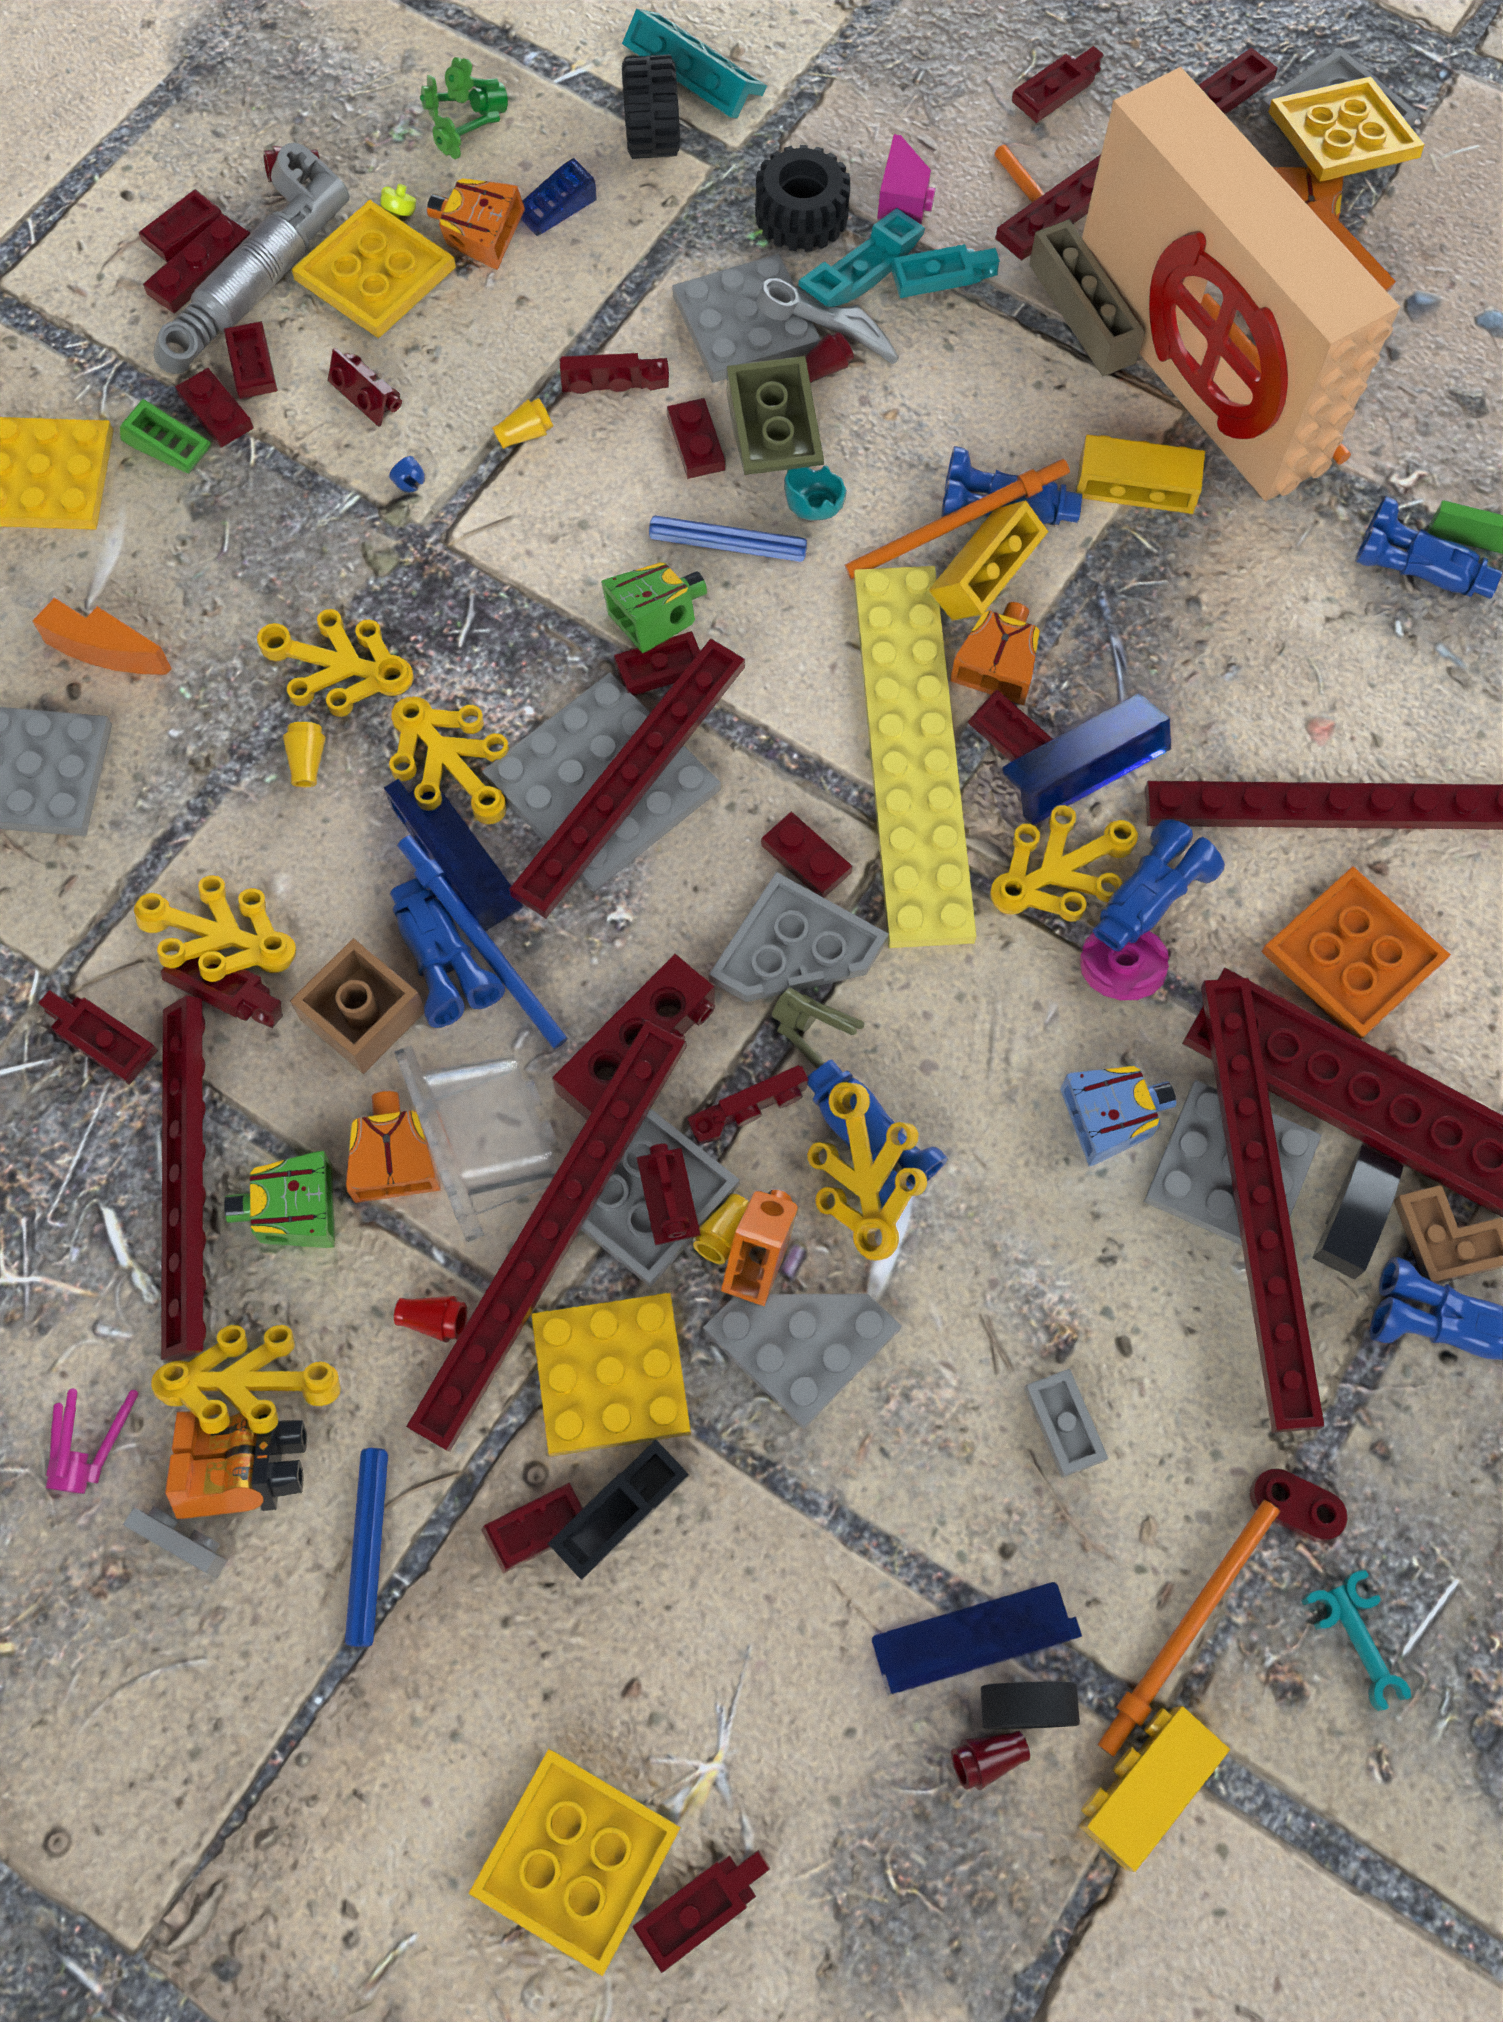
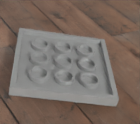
M609 672L508 750L505 757L495 760L482 770L483 778L491 787H495L503 793L508 805L546 843L648 717L650 712L631 693H627L626 688ZM683 745L579 878L592 892L596 891L721 790V782Z

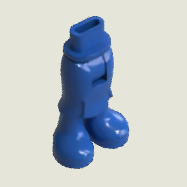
M954 446L945 483L941 516L944 517L985 497V495L971 492H981L989 495L1017 481L1018 475L1006 474L999 470H996L995 473L977 470L971 466L969 451L963 447ZM1051 482L1043 486V491L1029 498H1026L1024 495L1004 505L1007 506L1026 500L1043 524L1059 525L1061 520L1078 523L1082 494L1066 491V485L1061 484L1058 490V484ZM991 511V512L985 514L986 517L988 518V516H989L993 511Z
M1384 496L1365 532L1364 540L1357 552L1355 562L1365 566H1381L1398 570L1400 575L1416 576L1447 591L1461 593L1472 597L1475 592L1486 598H1492L1498 587L1502 571L1488 566V559L1485 557L1479 561L1480 556L1464 545L1435 537L1423 529L1418 532L1401 524L1398 520L1399 503L1391 497ZM1396 547H1400V548L1406 549V551L1400 550V549H1398V548H1396Z
M1171 819L1161 820L1150 836L1151 845L1153 846L1152 851L1149 855L1140 859L1135 872L1112 894L1107 906L1100 913L1101 921L1093 929L1094 935L1117 952L1121 951L1128 942L1135 943L1141 935L1150 931L1161 920L1176 899L1187 893V886L1193 880L1207 884L1215 881L1224 871L1225 863L1216 847L1208 839L1200 837L1188 849L1186 855L1176 868L1172 869L1167 864L1173 858L1180 856L1188 848L1193 838V831L1188 825L1180 821Z
M417 878L396 886L391 890L390 895L395 903L392 910L397 918L399 932L417 962L418 974L425 978L429 990L424 1006V1014L429 1025L434 1028L451 1025L464 1013L465 1005L463 999L447 973L453 970L456 972L470 1007L473 1009H484L497 1003L505 993L502 981L494 973L481 969L470 955L471 948L462 941L451 915L436 898L432 890L425 889Z
M832 1059L828 1060L807 1076L809 1079L807 1085L815 1093L813 1102L819 1106L821 1114L830 1128L851 1150L846 1121L835 1116L830 1110L829 1095L831 1090L842 1082L862 1085L867 1090L870 1098V1105L864 1116L874 1163L887 1140L886 1133L888 1128L895 1122L888 1116L874 1094L862 1082L855 1079L850 1071L842 1072ZM853 1094L850 1099L852 1109L855 1108L857 1103L856 1094ZM904 1128L898 1133V1140L901 1144L907 1139L902 1133ZM915 1146L910 1150H903L897 1162L902 1169L918 1168L922 1170L928 1182L946 1164L948 1158L937 1147L920 1150ZM892 1169L879 1192L881 1208H883L896 1188L895 1177L898 1172ZM910 1174L907 1178L915 1186V1177ZM907 1180V1187L912 1190V1185Z
M1392 1257L1388 1260L1379 1281L1380 1295L1388 1298L1377 1306L1373 1314L1369 1331L1372 1340L1380 1343H1393L1405 1333L1418 1334L1430 1338L1431 1343H1445L1478 1357L1503 1360V1306L1461 1294L1448 1284L1441 1286L1421 1276L1415 1267L1405 1259ZM1401 1300H1413L1430 1305L1431 1308L1429 1310V1313H1427Z

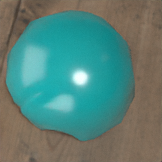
M824 465L817 471L809 467L789 469L784 478V490L788 507L797 517L810 521L826 520L835 516L843 508L847 493L842 478L831 472L828 466Z

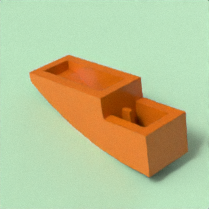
M54 597L32 621L46 644L88 664L114 671L136 674L167 675L172 669L159 645L98 606L87 617H84Z

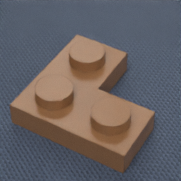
M1442 1185L1399 1195L1394 1199L1395 1207L1421 1276L1440 1284L1503 1268L1502 1218L1458 1228Z

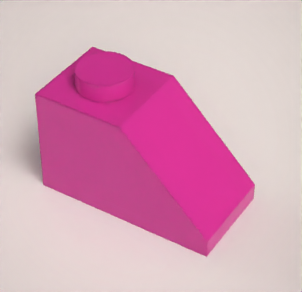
M894 134L880 188L877 219L884 218L894 209L898 208L916 222L922 224L924 212L932 211L936 188L929 187L931 169L901 135Z

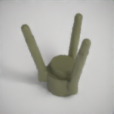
M791 987L781 995L772 1012V1017L781 1022L777 1032L790 1039L816 1069L823 1065L824 1062L797 1034L796 1031L798 1029L806 1032L815 1019L850 1035L857 1033L856 1028L862 1029L864 1027L863 1021L819 1003L806 994L802 995Z

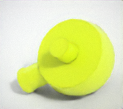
M397 184L396 190L386 186L381 191L380 205L398 219L400 215L412 216L416 209V199L406 193L407 186L403 184Z

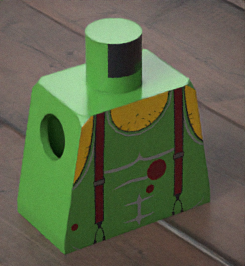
M656 563L601 581L608 615L641 653L649 651L693 625L695 616L692 600L707 594L706 583L698 571L679 578L666 563Z
M316 1151L253 1168L250 1171V1193L225 1196L224 1211L227 1223L251 1221L252 1234L260 1243L334 1248L332 1163L324 1151Z

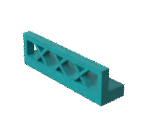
M636 8L622 42L628 49L639 56L671 55L675 63L677 82L731 118L739 117L748 94L764 95L767 88L766 84L660 13Z

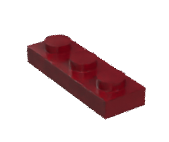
M221 214L143 283L146 294L175 314L191 299L195 289L251 233L226 215Z

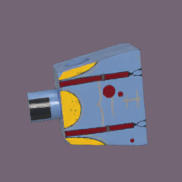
M1137 1066L1070 1073L1066 1075L1060 1088L1089 1167L1151 1138L1160 1126V1118L1157 1112L1176 1107V1096L1170 1082L1166 1081L1147 1087L1142 1072Z

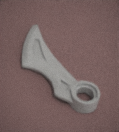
M769 278L764 282L756 303L759 310L769 318L785 321L794 314L854 339L879 354L891 364L897 362L899 357L889 339L872 318L858 305L827 307L801 287L792 286L784 280Z

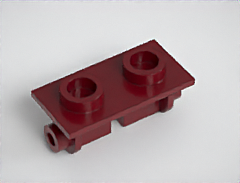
M333 348L327 381L378 427L381 426L384 412L389 410L396 412L401 407L400 393L389 386L383 379L375 381L377 374L362 362L358 355L342 354L337 348Z
M665 1143L651 1146L649 1148L650 1154L636 1158L655 1246L701 1236L682 1148L668 1150V1145Z

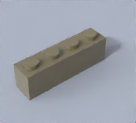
M1066 220L1035 232L1029 265L1102 377L1136 364L1145 332L1071 221Z

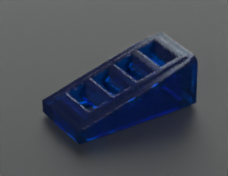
M575 158L567 161L522 200L525 210L521 220L536 236L546 232L597 200L596 184L593 176ZM563 192L567 194L564 197L561 195ZM551 200L555 205L551 207L547 202ZM537 208L544 214L541 218L534 212Z

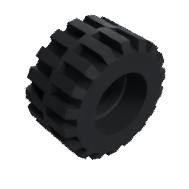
M671 55L625 57L622 63V84L628 153L632 159L677 156L680 149L679 107L675 63Z
M800 145V148L789 146L785 147L782 153L775 151L770 154V160L765 159L762 162L761 169L757 171L755 217L758 228L763 230V236L767 240L774 239V245L780 248L785 245L789 247V251L797 252V249H804L805 252L813 251V247L817 246L822 249L828 246V240L835 242L839 238L840 232H844L848 220L850 175L846 173L844 163L837 162V156L833 153L825 154L823 148L815 147V149H810L808 145Z

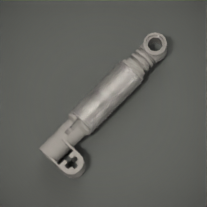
M288 143L283 146L277 155L271 172L273 185L290 203L281 212L274 211L195 289V292L191 295L189 306L172 322L162 326L154 345L153 356L158 366L167 373L180 374L188 370L193 360L216 335L224 332V328L234 327L305 255V252L309 249V241L349 201L350 195L345 184L304 145ZM309 178L311 182L304 187L302 183ZM167 343H177L185 352L175 353L168 348Z

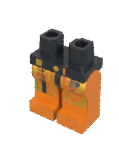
M191 1411L177 1412L172 1443L173 1454L170 1457L165 1491L176 1518L186 1519L245 1512L258 1507L262 1511L277 1510L278 1496L302 1493L304 1475L300 1460H281L282 1454L305 1453L308 1436L303 1420H278L277 1426L272 1431L258 1434L250 1429L247 1418L241 1413H237L230 1417V1423L225 1430L216 1434H208L201 1429L198 1418ZM263 1414L258 1416L256 1419L266 1418L268 1415Z

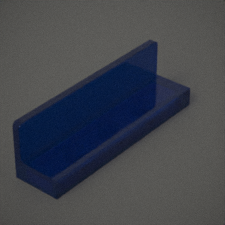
M1136 694L1003 766V775L1020 790L1023 817L1032 825H1035L1049 817L1056 806H1069L1171 750L1170 718L1142 694Z
M399 779L384 787L391 809L427 857L438 862L445 872L444 879L485 932L524 907V904L511 897L509 890L511 884L441 789V804L436 809L427 811L418 806L414 795L415 789L408 793ZM426 792L421 798L430 800L435 796V793Z
M1051 1582L874 1635L871 1642L887 1696H891L1070 1642L1082 1637V1633L1076 1616L1068 1618L1058 1584Z

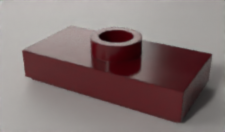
M194 189L138 233L141 241L168 262L215 221L222 212L219 207Z
M262 321L224 328L239 399L277 392L276 379Z
M998 689L992 693L967 722L1029 778L1059 745Z
M569 1482L489 1522L482 1527L481 1531L504 1574L552 1549L547 1543L583 1507Z

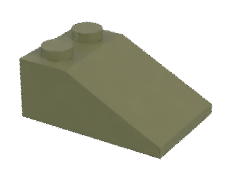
M805 356L727 366L726 393L732 428L744 475L824 465V456Z

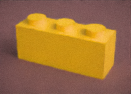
M1086 434L1079 460L1076 493H1081L1082 499L1193 514L1202 491L1205 451L1185 446L1175 447L1153 444L1148 441H1132L1112 438L1106 435Z
M1026 500L993 510L931 586L929 592L952 621L983 615L1049 531Z
M1183 1706L1174 1707L1169 1712L1161 1708L1145 1727L1144 1731L1149 1735V1738L1138 1752L1133 1747L1129 1748L1114 1766L1113 1771L1118 1775L1107 1791H1104L1101 1787L1096 1789L1081 1808L1086 1817L1079 1827L1126 1871L1136 1872L1231 1750Z

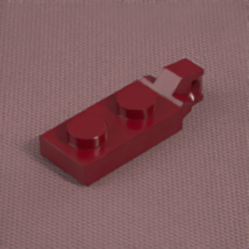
M1095 46L1077 58L1074 56L1070 57L1066 53L1017 87L1012 95V103L1035 123H1038L1090 86L1095 80L1096 74L1101 71L1100 66L1104 54Z
M638 353L561 356L559 358L562 392L585 394L592 390L608 389L615 392H624L630 388H648L652 391L669 387L667 358L639 359Z
M200 957L187 960L177 968L163 967L161 970L163 981L194 997L201 998L202 1001L235 1018L238 1017L241 1020L247 1021L251 1016L254 1021L273 1028L283 1017L281 1000L269 995L270 989L262 984L261 977L246 969L226 974L223 979L216 982H209L201 977L198 965ZM212 964L207 966L206 968L214 969L217 968L219 965Z
M49 990L38 1002V1005L45 1009L44 1012L56 1020L51 1028L62 1040L128 1085L132 1083L158 1051L155 1045L85 997L83 999L76 997L70 1004Z
M797 1065L721 1099L717 1105L688 1117V1124L698 1145L719 1140L726 1125L735 1121L738 1127L747 1125L762 1116L760 1110L777 1103L778 1108H784L799 1101L803 1097L801 1092L806 1090L809 1079L803 1067Z
M759 1850L738 1866L730 1855L720 1863L717 1861L632 1926L661 1973L747 1908L746 1904L756 1897L749 1885L770 1870L769 1864Z

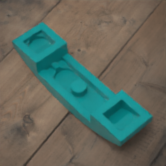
M896 208L873 225L871 237L832 266L822 262L799 279L798 286L827 307L848 303L884 279L891 272V259L908 255L924 235L925 227Z

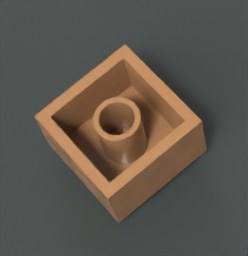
M354 938L290 1000L299 1019L363 1075L424 1014V1006L419 993Z

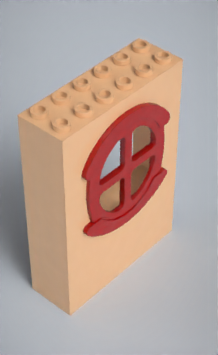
M1179 67L1113 100L1082 239L1145 332L1139 354L1266 502L1279 494L1285 496L1291 493L1300 482L1311 476L1312 478H1318L1331 467L1333 454L1343 441V432L1355 414L1354 408L1359 397L1367 388V379L1380 359L1379 353L1382 346L1393 331L1392 324L1400 306L1185 70ZM1208 281L1216 285L1223 294V302L1216 322L1201 306ZM1237 310L1242 314L1254 338L1259 354L1261 373L1228 337Z

